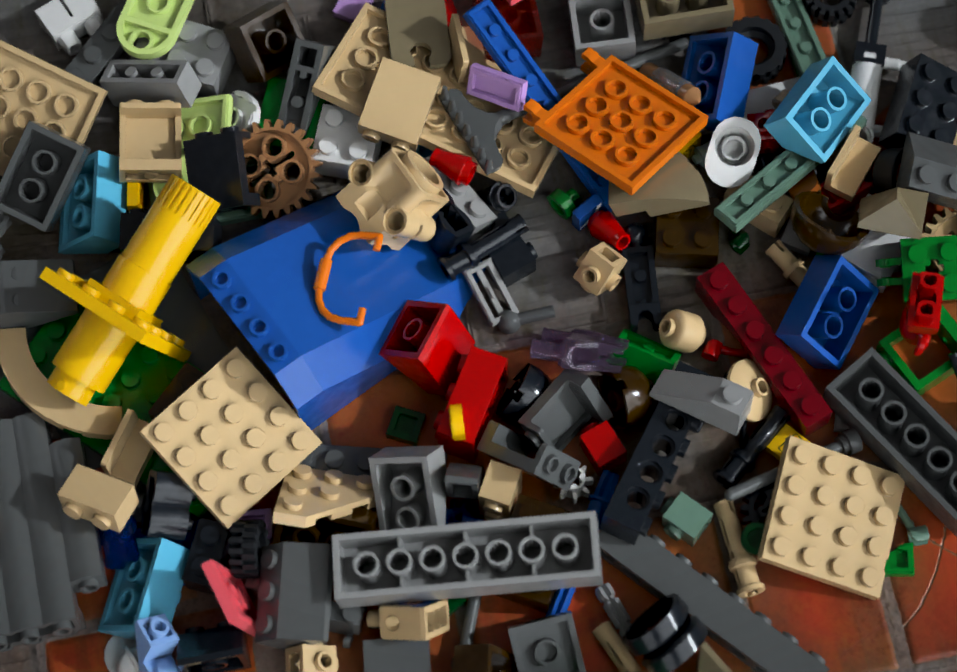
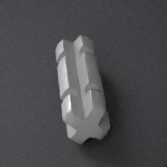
M605 583L595 589V595L600 603H604L603 608L616 630H620L619 635L623 640L625 632L631 625V618L618 597L615 598V591L611 584Z

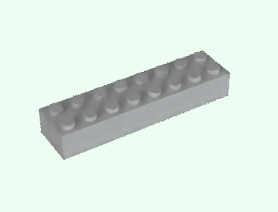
M596 511L332 535L334 598L340 608L603 585Z

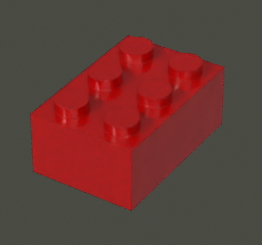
M471 346L468 355L463 354L459 361L457 372H460L456 383L451 382L445 397L448 404L444 412L441 410L438 412L433 428L436 429L435 438L438 440V445H443L445 453L475 463L479 450L476 448L489 420L493 419L509 377L508 358ZM461 403L466 440L454 441L452 439L448 407L452 404Z

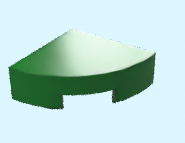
M913 542L902 544L890 552L889 558L885 563V577L914 576Z

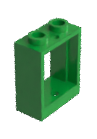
M942 305L940 328L937 335L952 353L957 351V323ZM899 328L878 341L875 349L920 396L954 374L950 361H947L918 380L892 347L904 339Z

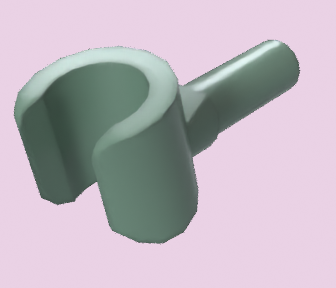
M900 505L898 515L907 529L909 543L913 542V546L928 544L930 534L927 526L915 527L903 506Z

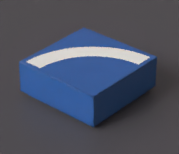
M592 194L572 211V225L578 231H581L587 226L590 217L595 212L602 210L603 201L596 194Z

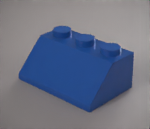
M735 31L690 36L680 87L690 83L700 89L701 102L694 107L709 116L708 123L703 128L704 130L715 131L718 124L731 117L744 118L759 43Z

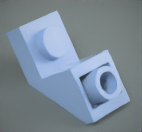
M166 614L136 620L135 634L139 671L181 672L171 655L179 641V637Z

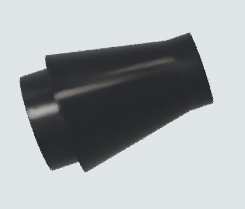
M501 181L476 192L490 209L500 212L510 210L517 201L516 190L510 184H502Z

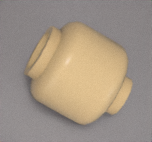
M681 309L671 310L659 324L660 340L669 349L683 353H692L705 341L706 328L704 321L695 313Z

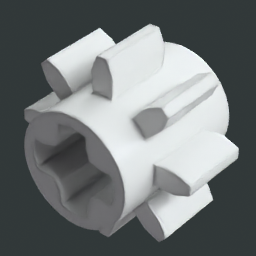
M586 465L578 469L576 478L579 479V486L575 483L572 484L568 492L562 489L560 492L561 500L567 496L572 498L573 503L576 504L577 498L581 495L589 497V490L585 486L593 484V477L585 476L587 471Z

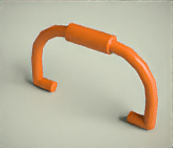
M349 232L337 238L327 248L324 257L320 258L313 289L315 290V303L318 311L328 321L340 325H363L366 308L359 307L356 318L334 315L325 307L323 292L326 291L332 266L331 258L334 252L342 244L358 239L375 240L372 250L380 252L383 242L382 233Z

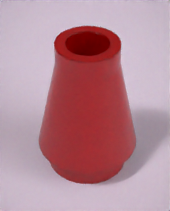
M439 148L433 151L429 159L430 165L437 168L457 185L463 184L467 186L477 170V163L472 161V157L444 151Z
M600 210L590 217L587 227L593 238L605 242L617 250H624L630 244V235L625 232L611 212Z

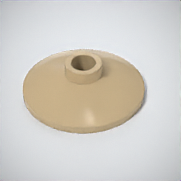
M742 359L735 362L729 369L727 380L754 391L751 410L746 420L749 422L761 421L770 412L772 390L754 361Z

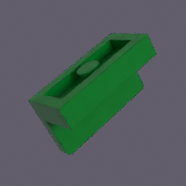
M625 328L615 341L606 368L617 365L636 367L647 378L651 379L655 385L663 369H675L682 353L669 349L660 343Z

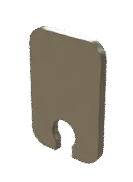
M385 0L384 6L391 60L415 68L414 57L410 51L415 46H424L431 53L429 68L446 67L451 61V46L445 0Z

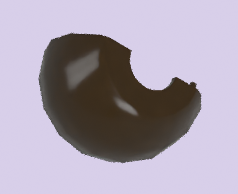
M820 190L818 192L805 191L796 195L791 212L793 230L801 243L812 251L823 255H841L859 246L869 234V230L857 228L858 212L851 209L850 212L844 215L835 214L829 208V197L821 194Z

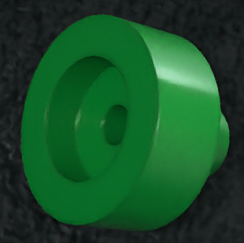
M556 188L547 196L552 209L565 220L572 216V211L576 208L573 202L579 198V194L573 188L569 189L566 193Z

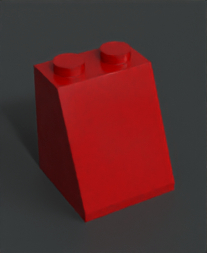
M407 300L379 355L427 393L446 396L451 382L456 383L460 373L457 372V367L462 355H468L471 346L475 344V340L448 304Z

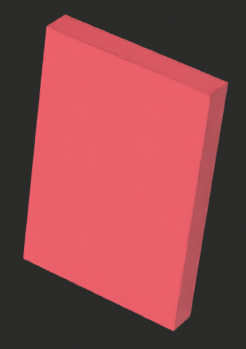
M212 559L201 564L228 623L255 637L257 610L242 579L234 578L231 570Z

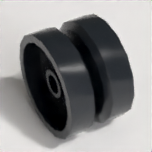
M673 593L656 601L635 619L625 632L623 643L633 655H643L642 665L648 672H672L697 651L708 634V628L697 616H687L688 606L678 594Z

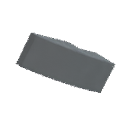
M450 463L445 475L447 497L478 500V494L484 480V466Z

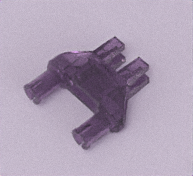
M544 327L541 340L536 338L532 340L530 358L558 362L561 368L577 371L621 373L623 365L627 363V358L615 357L613 353L623 355L625 349L629 347L630 340L581 328H575L571 332Z

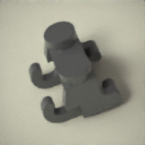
M331 601L329 631L347 635L343 640V648L350 649L354 635H359L362 632L368 607L340 608L337 602Z

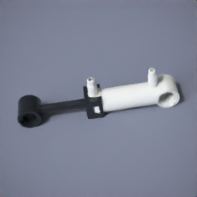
M865 0L870 4L865 42H856L850 72L851 77L872 100L861 114L867 119V123L859 135L860 138L870 143L873 142L874 137L880 138L883 128L882 125H875L882 70L899 71L902 65L907 62L885 57L887 45L877 44L882 6L886 5L890 0Z

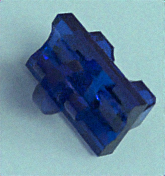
M132 515L120 533L111 529H99L101 545L105 552L104 563L108 569L123 570L127 561L137 562L140 557L134 534L137 530V523Z

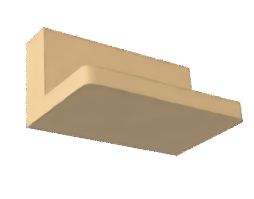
M457 13L452 14L448 31L457 83L460 84L468 83L470 65L478 63L487 66L481 41L470 26H461L459 14Z
M858 125L854 126L828 170L824 189L849 202H852L881 150L880 147L859 137L862 127Z
M128 409L100 466L106 475L133 484L134 488H136L154 450L139 434L149 423L138 419L134 410Z

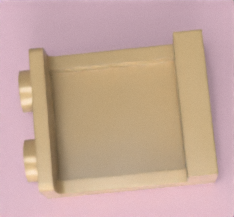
M383 57L358 122V132L362 134V138L374 143H379L381 140L391 144V148H397L406 152L409 150L416 152L432 103L439 91L441 77Z
M137 99L120 102L119 182L167 183L172 174L182 179L181 103H175L171 100L143 102Z

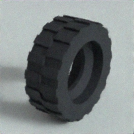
M760 16L743 17L739 21H734L733 25L725 30V32L735 31L749 39H759L767 46L768 55L765 60L754 64L750 83L752 86L764 85L769 83V80H774L778 76L779 71L781 72L787 53V41H785V35L780 31L779 26L776 23L773 24L767 18H760Z

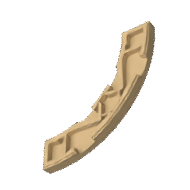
M26 327L0 329L1 368L12 390L32 412L60 429L81 433L82 436L89 438L113 439L123 419L122 406H104L92 403L84 406L62 394L47 383L48 379L34 362L28 346Z

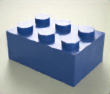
M815 255L775 335L813 368L840 370L880 290L842 255Z

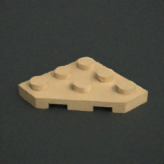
M298 464L284 477L273 512L272 523L307 528L316 525V519L327 516L330 520L351 515L353 508L356 507L374 508L376 503L372 478L370 475L356 476L344 474L339 470L313 469L308 465Z

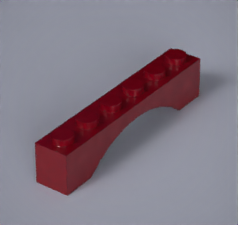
M724 262L698 276L695 292L710 313L733 334L752 358L770 386L780 407L790 416L789 422L794 429L806 438L827 425L833 411L779 337L775 335L771 326Z

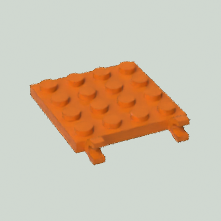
M589 47L582 53L581 58L586 61L580 66V70L588 74V76L549 111L542 108L537 101L531 98L524 104L523 109L528 113L523 117L522 122L534 127L535 133L632 196L707 125L709 116L612 54L607 59H604Z

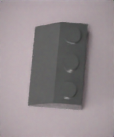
M908 132L906 134L896 187L929 193L927 202L957 210V145Z
M280 542L262 546L257 619L255 622V643L285 650L286 648L301 644L315 645L328 642L333 580L332 544Z

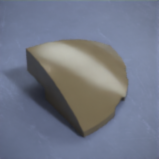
M677 152L632 196L609 181V206L616 217L647 211L648 215L653 217L710 205L709 194L702 176L688 161V158L680 152Z

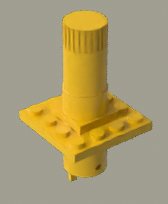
M172 174L102 283L92 278L84 280L61 267L57 271L48 267L44 268L39 278L85 307V310L52 360L56 367L47 380L48 384L72 400L87 406L96 391L102 394L105 393L137 341L179 361L185 362V360H188L192 352L183 347L186 341L162 329L161 324L163 320L156 317L154 313L171 288L174 278L221 204Z

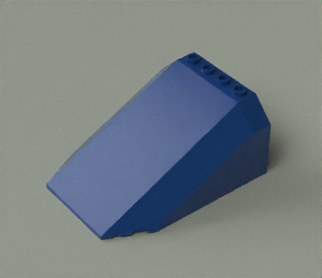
M339 192L212 247L186 265L199 299L201 300L208 294H212L274 374L293 404L296 414L311 430L397 369L380 356L379 352L407 300L448 304L460 319V315L468 300L473 295L462 273L458 274L453 282L446 278L437 262V258L440 255L433 250L428 241L410 240L399 251L392 250L388 245H382L380 252H375L372 250L373 245L364 239L350 240L342 244L331 258L332 266L326 291L323 292V302L326 309L332 314L341 317L356 318L358 308H366L364 323L362 326H349L328 321L318 311L315 303V290L313 289L320 258L324 257L327 248L337 238L349 232L360 231L359 223L354 214L344 209L336 198ZM476 272L473 273L472 276L474 277L476 283H478V281L480 280Z

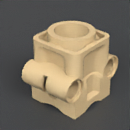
M392 147L376 163L365 159H357L352 162L348 170L350 183L336 195V198L344 209L354 214L359 223L360 231L382 233V245H388L392 250L396 251L403 248L410 240L427 242L432 239L436 231V223L432 216L449 202V198L443 190L444 185L440 176L422 156L412 150L406 152ZM366 240V241H367L369 244L374 245V241H375V240Z

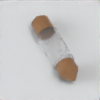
M651 62L645 63L640 68V73L690 105L696 106L701 102L700 89L690 81Z

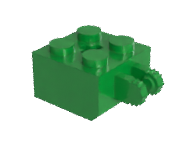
M957 235L922 237L921 240L914 238L900 239V258L875 260L876 267L880 268L901 266L900 278L881 277L877 279V286L902 285L903 303H907L912 273L925 271V267L930 266L931 261H936L937 265H941L942 271L938 274L945 277L942 301L957 300Z

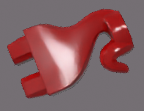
M925 271L912 273L907 305L901 315L899 331L909 344L916 345L913 351L915 356H920L930 343L931 335L937 334L940 328L945 277L938 273Z

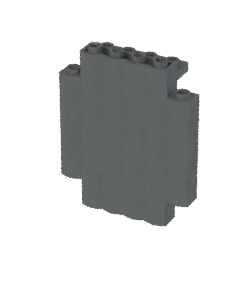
M34 412L25 413L12 419H0V652L11 650L14 646L20 644H39L44 642L46 638L54 636H72L79 630L86 629L85 617L78 606L76 593H92L100 587L108 586L99 528L88 520L82 518L77 520L66 515L57 495L76 464L88 467L85 447L80 437L61 439L52 443L49 422Z

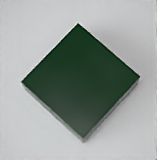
M396 405L386 437L417 446L426 421V414Z

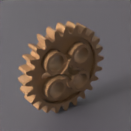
M264 119L263 128L258 123L253 122V132L244 128L241 129V131L250 132L251 139L242 140L245 164L252 158H255L258 162V168L255 173L249 174L247 172L249 193H259L261 206L251 208V215L257 216L262 209L263 218L269 219L273 211L275 218L278 219L282 217L283 210L286 214L294 212L293 206L298 209L303 208L304 205L301 201L303 198L312 201L313 198L309 194L310 189L319 190V187L313 181L314 179L323 178L322 174L315 172V168L322 166L323 162L313 158L320 153V150L309 148L313 144L314 139L306 138L303 140L306 131L300 128L294 133L295 124L291 122L284 129L283 120L280 119L276 120L274 127L269 119ZM279 139L282 143V150L278 155L273 156L270 152V145L273 141ZM293 151L295 153V155L291 159H288L281 163L285 158H287L290 152ZM270 163L278 165L275 168L276 175L267 174L271 170ZM293 164H297L300 168V175L295 180H291L288 176V169ZM262 177L256 186L252 187L251 183L255 179ZM272 182L276 187V193L272 198L267 199L264 195V188L268 183Z

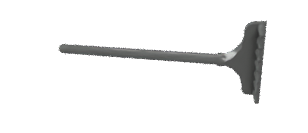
M680 38L623 62L634 69H638L647 62L653 63L688 48L689 40L687 38ZM586 77L555 90L563 98ZM444 85L441 94L438 95V99L484 173L488 176L498 171L503 164L502 155L496 145L499 131L505 124L510 123L511 120L526 115L528 112L525 110L516 112L505 108L497 112H485L475 108L460 90H448L447 86Z

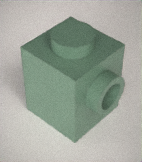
M682 491L676 499L670 497L660 511L663 514L661 525L665 527L663 529L664 532L676 541L682 539L692 547L709 526L713 516L711 511Z

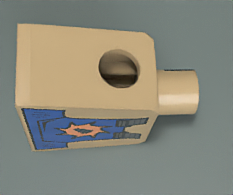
M448 599L384 604L379 609H370L368 611L367 625L369 629H380L382 639L427 641L450 630Z

